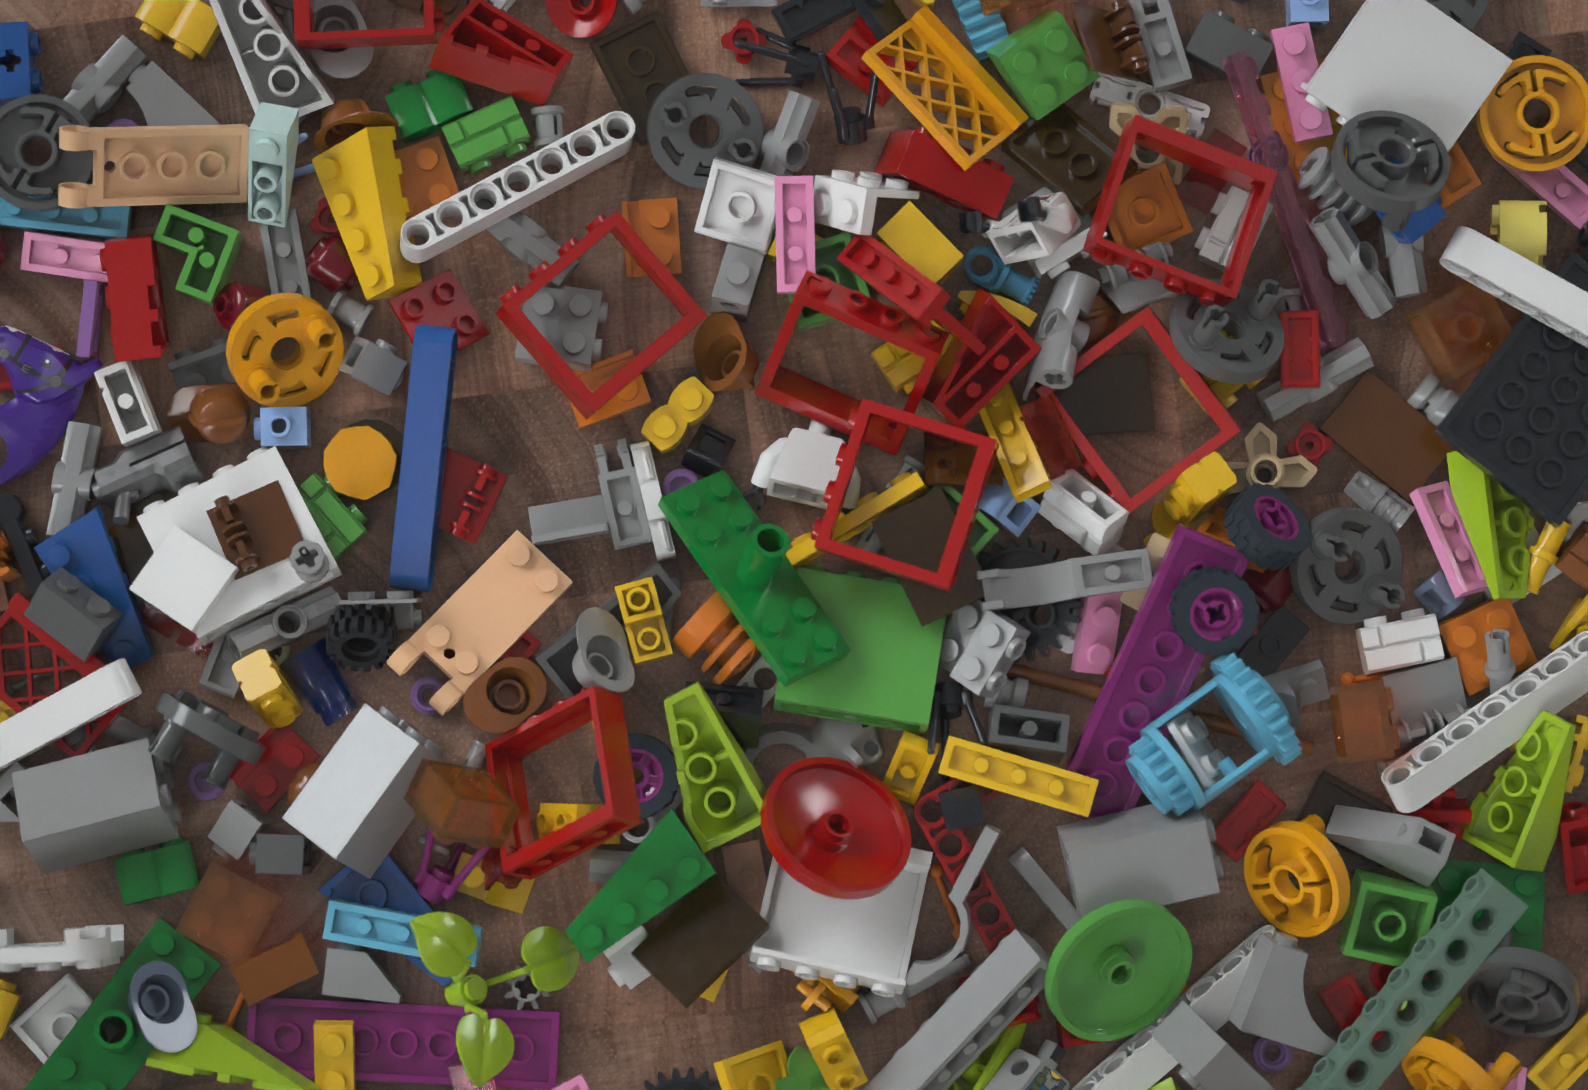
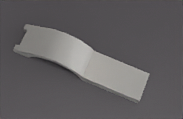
M1148 548L1072 558L1025 568L992 569L976 572L977 580H982L985 602L980 603L982 611L1030 607L1076 598L1148 589L1153 579Z
M990 824L985 826L948 896L956 906L961 921L960 936L954 948L945 956L930 961L917 959L904 979L906 984L913 986L948 965L966 946L972 928L970 907L966 899L1002 832L998 828Z

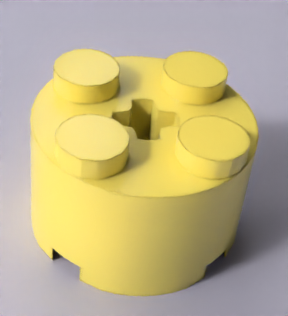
M1499 200L1498 205H1492L1489 224V234L1497 235V243L1544 269L1546 266H1543V256H1546L1547 212H1545L1547 202Z

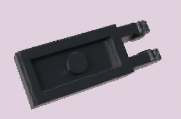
M1 493L0 521L30 592L35 595L41 582L52 574L44 562L40 561L34 549L40 543L31 525L25 527L24 520L27 510L22 505L23 501L20 500L21 498H17L16 495H12V493Z

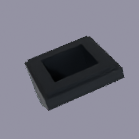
M701 423L685 452L681 464L703 477H708L721 471L736 440Z
M976 785L938 793L947 832L986 823Z

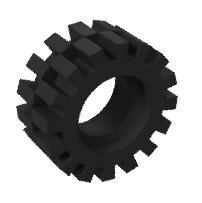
M352 604L346 605V611L339 608L335 611V615L331 614L327 623L326 653L330 655V660L333 663L339 661L338 666L343 669L347 665H351L350 671L357 672L358 667H363L364 672H370L371 666H374L377 670L383 668V663L386 664L390 656L396 651V620L394 617L389 618V612L386 610L379 613V607L372 605L371 609H366V604H359V609H354Z

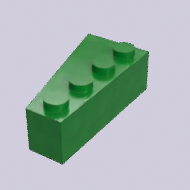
M673 808L669 810L566 928L565 933L586 963L716 874V870Z

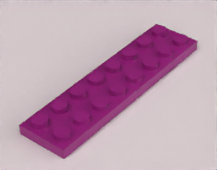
M1178 523L1065 768L1067 771L1099 780L1089 817L1067 811L1064 812L1086 820L1135 807L1142 790L1132 777L1125 762L1131 757L1128 747L1141 739L1140 730L1186 698L1206 653H1197L1192 647L1189 648L1175 632V628L1172 626L1169 618L1171 613L1168 610L1169 603L1172 600V591L1177 588L1178 582L1182 577L1185 578L1189 575L1190 571L1202 569L1203 566H1222L1228 571L1233 570L1242 577L1249 560L1234 546ZM1209 606L1206 609L1209 612V616H1217L1220 613V606L1214 608ZM1166 726L1159 732L1167 739L1170 731Z
M268 997L249 1006L247 1039L306 1078H315L313 1028L315 1020H354L356 1080L474 1086L463 1068L456 1045L458 1023L465 1015L474 1014L465 1013L464 1007ZM479 1007L488 1013V1020L498 1018L504 1021L514 1039V1053L511 1061L501 1072L484 1084L483 1087L550 1090L556 1087L561 1011Z

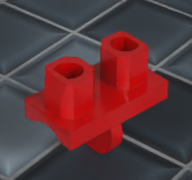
M1454 788L1447 789L1414 812L1401 813L1397 810L1398 814L1420 817L1429 822H1440L1441 828L1456 835L1455 840L1462 839L1465 823H1472V810L1468 809L1467 799H1455Z

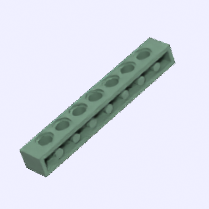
M1481 868L1476 875L1471 876L1465 882L1460 895L1451 905L1445 907L1440 912L1436 924L1426 936H1422L1416 941L1408 958L1401 966L1396 967L1390 973L1387 983L1380 992L1365 1003L1361 1015L1351 1026L1341 1032L1337 1044L1326 1057L1321 1058L1315 1064L1309 1078L1301 1087L1295 1090H1378L1529 906ZM1483 909L1481 916L1477 920L1472 921L1474 914L1478 910ZM1458 939L1455 948L1447 952L1449 944ZM1433 970L1431 977L1422 982L1425 973ZM1408 1000L1406 1007L1397 1012L1398 1006ZM1379 1031H1383L1382 1036L1377 1041L1372 1042L1374 1035ZM1358 1061L1356 1068L1347 1072L1349 1065Z

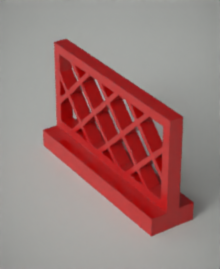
M856 234L836 258L845 267L923 326L927 327L931 321L935 322L979 356L987 348L943 308L951 298L946 291L872 236Z
M18 592L7 603L9 608L0 617V699L16 713L25 710L20 703H29V707L35 705V702L42 701L51 696H35L33 675L54 673L55 693L62 690L60 672L76 670L84 678L107 665L95 654L84 662L24 616L31 601ZM12 619H15L23 626L24 643L4 645L3 630ZM30 633L40 641L31 642ZM45 646L50 648L53 653V667L33 669L31 648ZM25 649L26 670L6 672L4 651ZM59 657L69 665L60 666ZM27 676L28 697H10L7 694L6 678ZM139 696L108 712L106 716L99 717L86 724V740L76 751L65 742V736L53 743L70 758L88 753L127 705H132ZM91 723H99L92 731Z

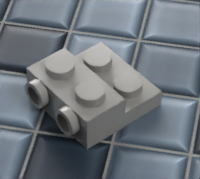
M564 286V290L544 287L524 303L522 312L572 370L591 373L593 361L600 362L603 339L597 338L599 324L606 325L609 311V303L603 302V291ZM517 340L515 361L539 365Z
M979 599L954 611L944 628L938 665L950 672V677L978 696L993 698L1004 687L1007 680L1006 674L1013 662L1023 654L1026 648V640L1031 632L999 610L982 611L980 603L985 601Z

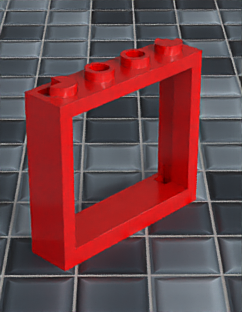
M294 0V37L300 50L438 44V32H444L443 9H437V0H423L424 28L315 32L314 0Z
M1135 115L1125 123L1082 251L1093 255L1092 259L1100 264L1108 266L1117 264L1127 268L1128 274L1142 280L1152 278L1164 283L1163 287L1173 293L1185 294L1187 292L1200 297L1199 302L1206 306L1218 305L1225 307L1237 298L1277 176V171ZM1134 144L1250 190L1220 284L1103 238Z
M617 210L608 218L603 213L596 217L585 227L589 234L579 242L575 237L567 241L557 250L561 257L553 264L549 265L545 260L528 275L532 281L521 289L516 284L500 298L503 305L495 313L586 420L707 317ZM611 232L683 317L595 392L591 393L519 307Z
M806 270L791 302L755 394L847 435H851L852 430L847 428L848 420L853 407L860 408V400L780 366L805 305L926 358L903 410L915 414L950 333L933 326L932 323L925 327L896 307L885 305L867 297L862 292L851 290L831 281L827 277H822ZM872 416L863 442L896 456L908 427Z
M1151 306L1141 310L1077 358L1074 376L1143 325L1221 432L1133 497L1130 496L1055 395L1054 391L1057 389L1044 385L1036 389L1040 395L1036 403L1049 419L1055 416L1063 426L1059 431L1063 440L1072 450L1076 447L1080 449L1086 457L1082 464L1095 481L1101 477L1109 488V491L1105 494L1129 511V514L1176 480L1183 471L1198 463L1242 431L1241 427L1200 372L1189 365L1179 354L1172 342L1168 329Z
M862 398L860 408L854 406L848 420L847 428L852 430L848 444L842 443L837 453L835 465L839 466L840 469L836 481L830 480L824 493L823 502L828 504L824 518L818 517L812 530L811 539L816 541L814 547L819 552L952 593L999 443L996 439ZM872 416L977 448L937 573L831 540Z
M591 686L588 689L582 688L579 694L568 700L556 702L553 708L540 715L527 718L524 724L503 733L502 736L485 744L503 874L532 880L642 823L621 693L608 691L601 686ZM593 720L606 805L534 842L522 758Z

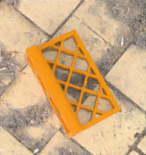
M927 5L918 10L910 20L867 50L861 57L964 171L968 170L1000 145L1029 118ZM902 37H904L916 51L903 48ZM882 53L894 56L895 68L887 66L877 55ZM904 59L919 62L920 74L906 71ZM928 65H930L942 79L929 76ZM906 81L921 85V96L912 94L906 87ZM930 87L944 90L945 102L931 99ZM954 93H956L957 96L968 107L956 105ZM932 110L946 113L947 124L939 123L933 117ZM956 116L969 118L971 120V130L957 127ZM980 121L993 135L981 133ZM958 138L973 142V154L971 156L959 145Z

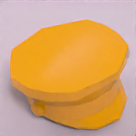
M354 426L340 429L331 439L324 450L323 466L326 478L334 491L348 497L367 500L391 486L398 455L391 441L381 432L370 426Z

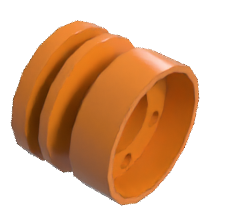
M718 591L697 610L670 642L688 659L705 650L709 656L700 670L705 674L718 662L722 669L712 681L719 685L739 675L760 652Z

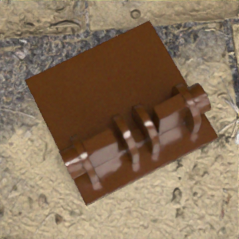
M1117 0L1111 4L1112 9L1107 11L1073 1L1070 2L1074 15L1073 23L1081 36L1085 48V59L1092 71L1136 82L1141 81L1139 74L1148 70L1147 64L1150 62V58L1147 54L1142 35L1138 34L1140 31L1139 26L1134 24L1137 21L1132 5L1127 4L1126 0Z
M971 431L989 437L987 431ZM924 432L925 485H966L977 448ZM997 455L987 482L989 486H1003V470Z
M278 480L233 500H230L228 495L221 496L214 501L216 507L206 511L226 560L240 569L234 577L235 581L289 558L293 546L298 542L304 541Z

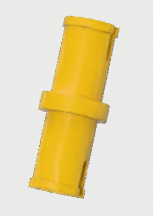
M1563 521L1558 528H1554L1546 522L1535 546H1530L1528 550L1530 553L1528 592L1538 595L1551 565H1556L1559 559L1556 557V554L1568 530L1571 528L1570 524Z

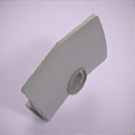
M1076 271L1064 272L1058 276L1033 339L1042 349L1029 361L1022 400L1027 402L1030 389L1036 381L1054 389H1065L1072 384L1077 353L1084 347L1090 333L1089 324L1077 319V316H1089L1100 287V282L1095 278Z

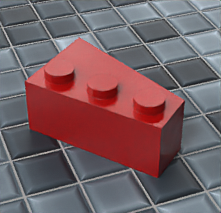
M471 0L441 35L429 68L544 106L560 87L574 54L487 1Z
M920 126L916 130L890 132L874 169V173L882 174L883 179L885 176H892L896 179L909 181L908 188L920 189L939 198V202L965 213L982 211V220H997L1015 178L1003 172L1005 166L987 158H984L983 162L978 161L968 170L964 171L928 130ZM960 145L970 156L972 151L969 148Z
M979 288L961 324L987 348L979 356L953 337L922 396L948 425L961 429L1042 349L991 294Z

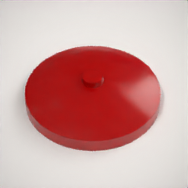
M812 757L799 760L787 766L776 776L762 800L760 812L761 828L770 852L791 877L817 893L833 898L850 900L871 897L889 887L908 861L911 850V830L902 805L880 779L860 766L856 769L848 761L830 757Z

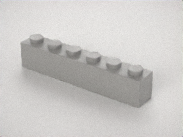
M1014 929L1010 935H1007L1000 941L996 950L983 963L974 968L971 976L959 989L947 997L940 1009L921 1024L919 1031L894 1053L892 1059L885 1067L869 1079L863 1090H947L1044 988L1045 973L1050 960L1048 954L1035 939Z

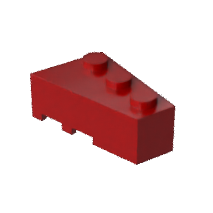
M155 233L109 238L104 242L105 248L100 249L101 268L103 272L107 271L108 287H105V299L107 309L111 312L112 325L110 326V335L114 348L115 362L162 357L171 347L157 243L153 240Z

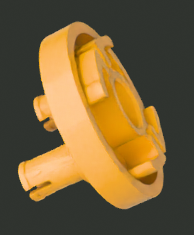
M1532 55L1513 60L1476 112L1477 129L1484 145L1501 163L1523 172H1544L1568 163L1581 152L1588 142L1587 82L1571 65L1554 57ZM1515 73H1518L1516 76H1514V77H1512L1511 79H1509L1505 84H1502V85L1497 89V87H1498L1501 83H1503L1504 81H1506L1510 76L1514 75ZM1543 79H1549V80L1555 81V82H1557V83L1563 85V87L1560 86V85H1558V84H1556V83L1550 82V81H1544ZM1496 89L1497 94L1501 96L1500 98L1495 95ZM1531 99L1543 100L1549 106L1550 120L1543 128L1531 127L1524 119V107ZM1570 131V133L1562 141L1555 144V142L1562 139ZM1508 142V144L1506 145V149L1511 153H1517L1522 156L1532 157V159H1526L1515 154H1510L1505 150L1504 144Z
M289 292L263 297L248 306L234 322L226 345L228 367L236 383L251 399L268 407H297L319 397L339 373L338 368L343 361L344 355L342 333L331 314L316 300L302 294ZM295 310H297L296 315L283 317L281 319L276 320L275 325L273 324L274 319L285 315L295 314ZM259 335L260 338H259V337H256V339L254 340V342H253V344H252V346H251V348H250L248 358H242V356H247L248 349H249V346H250V344H251L253 338H254L255 336ZM286 337H292L296 340V349L289 358L276 360L271 357L272 347L277 341ZM329 356L324 370H323L322 373L319 375L320 371L322 370V368H323V366H324V364H325L326 358ZM306 386L305 388H303V389H301V390H299V391L285 394V393H287V392L294 391V390H297V389H300V388Z
M1310 814L1299 822L1281 821L1259 832L1249 843L1244 857L1245 882L1254 904L1272 925L1287 934L1297 937H1313L1337 924L1346 913L1350 901V881L1346 866L1337 849L1324 836L1326 830L1324 821L1316 814ZM1268 845L1272 848L1269 863L1270 869L1268 868V858L1271 849L1268 847ZM1288 871L1293 873L1298 879L1300 890L1292 884Z
M1447 1033L1442 1040L1422 1036L1401 1061L1404 1074L1415 1090H1504L1523 1067L1519 1065L1520 1061L1508 1052H1502L1492 1067L1486 1072L1464 1053L1466 1051V1047L1462 1046L1464 1043L1450 1033Z

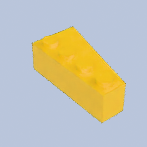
M394 126L366 127L311 159L367 301L394 298L422 283L419 263H412L406 260L400 251L401 228L407 221L406 216L410 211L407 197L402 198L399 175L403 174L401 160L400 158L396 159L392 141L397 140ZM414 235L408 238V241L415 245Z

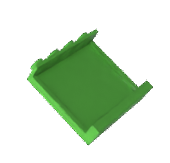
M806 565L805 568L797 567L796 572L851 650L846 658L784 687L778 679L773 710L903 732L905 730L910 733L926 735L930 721L946 616L922 627L899 579L885 577L879 581L867 579L864 574L855 571H845L843 574L827 572L828 570L825 567L819 565Z

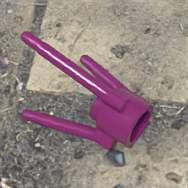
M432 817L427 831L420 868L414 881L420 884L417 889V893L435 904L444 905L446 900H452L458 887L483 859L495 841L493 838H489L453 880L455 874L452 871L471 836L469 833L463 834L445 867L435 864L432 870L428 869L438 819Z

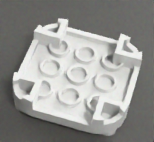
M124 925L85 926V928L64 929L65 942L14 944V928L0 929V972L21 971V968L37 967V970H59L61 966L77 965V969H90L120 963V957L124 956Z

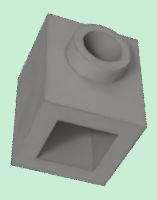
M356 336L338 370L375 391L389 396L392 390H395L401 384L404 377L403 369L407 362L396 356L399 349L379 338L374 344L369 340Z

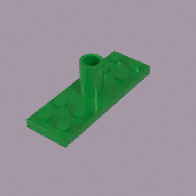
M724 469L661 497L658 503L659 508L784 687L848 656L851 648L785 556L790 545L787 533L777 525L762 524Z
M159 918L24 1090H125L146 1063V1059L154 1047L146 1040L139 1024L131 1017L128 1010L127 997L135 972L140 966L150 961H163L173 965L181 973L191 1003H193L222 965L163 919ZM113 1022H124L127 1026L126 1035L118 1043H108V1037L105 1034L106 1028Z

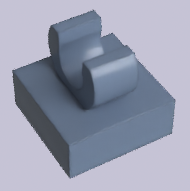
M1440 571L1412 592L1431 614L1435 613L1437 621L1448 615L1465 600L1464 597L1455 599L1444 572L1441 573Z

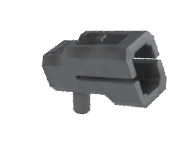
M178 425L120 451L114 462L94 471L96 482L91 484V487L99 504L107 503L112 512H114L113 522L118 525H126L129 522L132 503L163 489L175 492L186 485L204 478L193 447L181 425Z

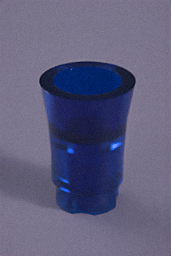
M325 637L279 666L294 682L316 715L320 714L327 727L359 707L355 699L350 695L353 692L343 678L337 664L333 663L330 660V655L326 653Z

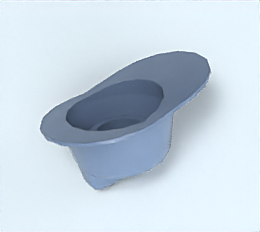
M150 961L140 966L132 977L127 997V1006L131 1017L139 1024L146 1040L156 1049L171 1053L180 1052L188 1048L196 1038L198 1025L196 1014L181 973L173 965L163 961Z

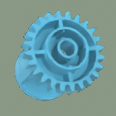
M1234 653L1221 654L1210 662V669L1213 672L1212 676L1214 678L1140 730L1141 739L1128 747L1131 757L1125 762L1132 777L1150 802L1164 815L1172 810L1175 816H1180L1191 807L1199 810L1271 757H1274L1277 763L1280 762L1284 766L1302 754V748L1299 745L1300 741L1294 735L1296 733L1295 730L1290 726L1292 723L1290 715L1278 695L1258 672L1251 670L1249 667L1246 668L1240 658L1238 659ZM1214 692L1218 702L1233 725L1258 754L1238 768L1229 756L1222 760L1216 766L1224 775V778L1203 793L1185 762L1159 731L1166 727L1168 722L1181 716Z

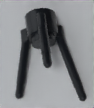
M756 28L758 34H764L768 41L788 49L789 52L785 53L754 43L735 40L734 45L738 48L786 61L784 73L791 74V77L736 79L735 82L741 86H793L802 89L804 81L814 82L819 59L818 53L810 52L811 47L796 43L789 46L785 38L762 28Z
M819 51L818 59L834 113L838 143L842 145L863 143L868 139L867 129L875 128L874 110L879 77L872 71L865 114L861 113L859 107L843 108L838 90L834 86L825 53Z
M957 681L935 684L930 714L927 753L933 755L935 752L940 718L941 760L949 736V719L961 717L964 708L967 710L980 744L986 746L988 743L973 705L972 691H964L963 685ZM942 774L943 780L948 781L950 779L949 776Z

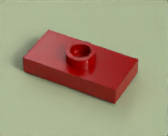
M1319 310L1280 311L1279 319L1284 330V348L1280 355L1281 389H1320Z
M1257 779L1215 826L1216 842L1212 843L1232 861L1237 863L1246 853L1251 840L1259 832L1268 828L1287 804Z
M1350 972L1316 992L1341 1032L1356 1021L1361 1015L1365 1003L1368 1001ZM1383 1031L1377 1032L1372 1042L1377 1041L1382 1036Z

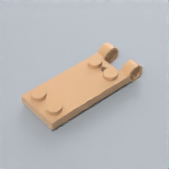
M246 124L130 127L65 125L59 127L60 149L66 151L93 150V184L81 182L60 183L58 185V205L61 207L85 208L247 203L249 127ZM112 161L114 167L109 171L105 170V163Z
M516 530L420 629L390 656L386 664L401 677L423 655L428 657L451 679L429 701V704L438 713L445 716L465 695L467 688L472 682L494 666L572 586L573 581L522 533ZM451 649L454 651L455 656L448 659L444 656V651Z

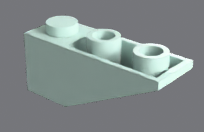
M261 102L249 127L248 221L283 228L287 225L299 138L298 108Z

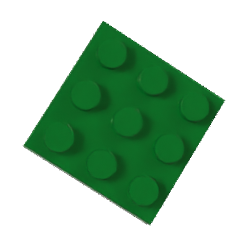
M1446 861L1444 867L1431 883L1433 890L1438 896L1430 930L1436 924L1440 912L1445 907L1451 905L1460 895L1465 882L1471 876L1476 875L1482 868L1529 906L1510 929L1513 935L1510 947H1520L1542 952L1546 866L1543 872L1514 869L1505 863ZM1483 909L1478 910L1474 914L1472 921L1477 920L1481 916ZM1458 939L1449 944L1447 952L1455 948ZM1433 970L1428 971L1425 975L1431 976Z

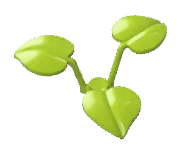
M431 912L420 915L410 920V925L415 934L421 960L432 974L438 977H452V981L445 988V998L448 1004L454 1007H464V1012L467 1014L474 1013L465 1015L458 1023L456 1045L467 1076L475 1087L483 1086L509 1064L514 1053V1039L507 1024L498 1018L488 1020V1013L476 1007V1005L485 1000L488 987L530 972L532 983L537 990L543 992L559 990L566 986L574 977L579 965V951L565 933L550 926H542L531 930L522 942L521 955L527 966L488 980H484L476 974L465 976L471 966L468 956L475 951L478 944L477 936L471 924L463 917L449 912Z

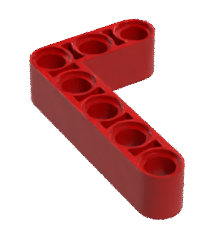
M956 778L919 798L914 805L913 812L915 820L952 887L956 883L973 849L962 829L946 831L943 814L936 822L929 823L922 818L920 810L922 804L928 800H935L940 804L938 793L955 790L956 786L963 782V780ZM976 785L981 804L1003 793ZM947 834H954L961 843L959 852L951 857L943 855L939 848L941 838ZM982 868L979 874V884L970 891L966 902L970 907L971 922L989 955H991L995 951L997 941L1002 937L1010 935L1016 927ZM986 902L993 903L998 910L996 921L988 925L980 923L977 918L978 907Z

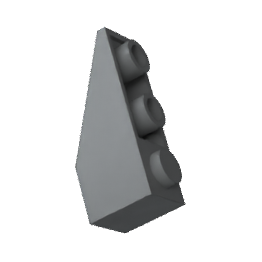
M1337 804L1333 809L1324 832L1326 838L1428 888L1446 864L1456 837L1455 834L1420 817Z

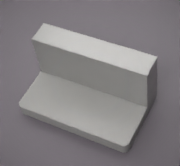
M602 495L528 507L532 531L531 539L534 546L610 533Z

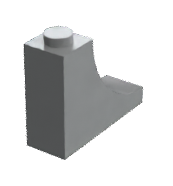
M153 61L147 66L145 64L140 65L130 75L128 79L130 84L126 89L138 102L145 116L147 126L221 125ZM152 205L140 207L146 212Z
M1277 931L1274 937L1261 932L1228 1019L1240 1031L1327 1056L1337 1044L1338 1037L1319 1028L1307 1008L1304 997L1303 977L1309 954L1297 945L1298 939L1289 934Z

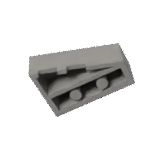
M1184 1000L1150 1033L1183 1066L1178 1073L1196 1090H1276Z

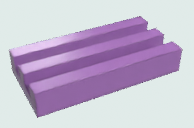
M84 280L76 357L84 361L98 359L105 287L100 282L93 280Z

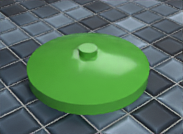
M1120 900L1090 912L1067 931L1055 947L1048 962L1044 980V992L1051 1012L1070 1033L1090 1041L1117 1040L1145 1029L1172 1006L1186 984L1192 963V946L1185 927L1171 911L1149 900Z

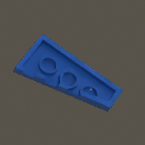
M99 505L35 546L34 549L51 574L61 567L122 613L102 650L111 663L125 658L132 670L155 654V650L140 610L134 604L129 590L130 583L126 573L122 572L116 556L117 549L112 536L109 537L103 521L105 517Z
M390 852L371 878L346 866L318 889L328 898L358 902L362 905H374L378 908H389L394 911H404L420 915L437 912L427 899L417 893L418 887ZM404 954L408 960L442 986H446L452 981V977H438L432 974L424 965L421 957Z

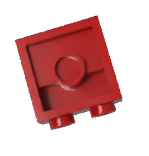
M1568 802L1562 806L1556 845L1561 854L1564 889L1569 895L1588 891V806L1583 802Z

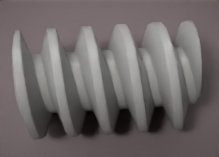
M1323 146L1313 150L1299 167L1300 177L1296 182V187L1301 190L1311 185L1306 192V197L1312 200L1321 195L1316 203L1318 209L1322 210L1328 206L1330 208L1335 206L1336 209L1341 210L1350 226L1364 221L1374 211L1356 201L1340 186L1334 176L1331 167V155L1327 147Z

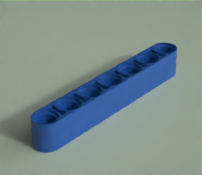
M418 324L415 329L389 584L391 588L430 592L432 587L458 346L457 328Z

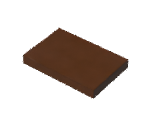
M1370 370L1364 373L1318 429L1325 436H1329L1337 446L1384 485L1388 486L1390 490L1397 493L1400 498L1405 499L1407 503L1411 500L1409 494L1415 489L1422 487L1446 458V453H1450L1453 449L1433 433L1437 426L1408 404L1404 398Z

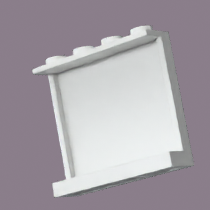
M1366 0L1309 83L1307 84L1303 81L1300 87L1309 93L1305 98L1307 102L1322 112L1327 107H1330L1340 114L1336 121L1341 125H1344L1354 116L1369 111L1398 112L1413 117L1428 126L1437 134L1445 145L1447 152H1449L1513 60L1426 0Z
M276 446L270 449L262 447L253 451L247 456V461L235 467L227 465L218 469L212 474V479L200 485L198 482L186 485L178 491L179 496L167 502H164V500L153 502L143 509V514L136 517L154 552L173 525H175L226 559L206 511L216 507L214 501L221 496L228 495L230 500H233L278 480L303 540L318 543L328 557L329 571L322 580L315 583L305 582L298 577L291 566L290 557L236 581L233 578L195 632L203 646L342 575ZM311 555L303 558L308 568L316 565Z
M911 848L904 869L889 887L871 897L854 900L825 896L805 887L791 877L772 857L760 916L769 923L770 928L753 944L750 961L756 962L758 968L766 971L778 972L780 968L795 971L797 977L806 980H817L819 976L832 979L834 985L842 988L855 989L856 985L872 988L871 992L882 997H894L895 994L902 995L906 984L904 979L907 975L933 852Z

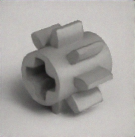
M520 964L516 965V969L522 968ZM530 972L506 981L512 984V991L508 992L505 998L515 996L519 1000L517 1004L518 1010L523 1008L525 1002L530 1001L532 1006L538 1009L539 1002L537 997L539 995L545 997L551 995L550 992L537 990V993H529L527 997L521 995L522 988L517 986L518 981L526 980L528 976H531Z

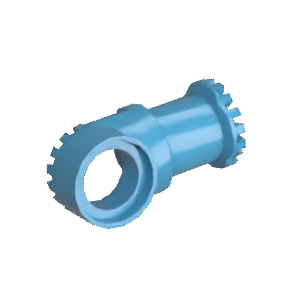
M977 245L971 248L966 255L964 270L972 282L985 287L994 294L1001 292L1025 307L1033 297L1030 293L1036 292L1040 279L1036 276L1030 278L1011 268L1012 264L1004 265L1002 259L990 246ZM978 255H985L991 259L993 266L988 272L979 273L972 268L971 260Z

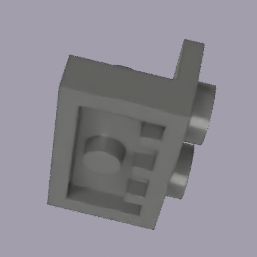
M228 336L212 341V348L197 353L196 348H191L174 355L175 360L168 362L167 366L173 374L178 390L191 385L237 384L231 375L226 358Z

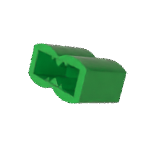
M433 69L426 73L427 79L422 82L412 84L411 80H408L390 88L391 94L385 96L392 116L398 120V130L404 144L428 136L442 129L441 127L474 112L459 77Z
M179 836L178 839L159 843V849L145 852L144 848L121 853L122 858L113 860L124 906L203 887L192 841L183 842L182 837Z

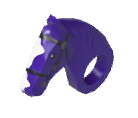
M7 325L0 327V364L4 366L9 375L15 398L0 405V435L5 440L8 449L7 459L0 468V485L30 471L57 445L67 430L68 422L72 421L76 415L85 383L94 376V372L100 370L103 366L99 358L82 364V362L63 350Z

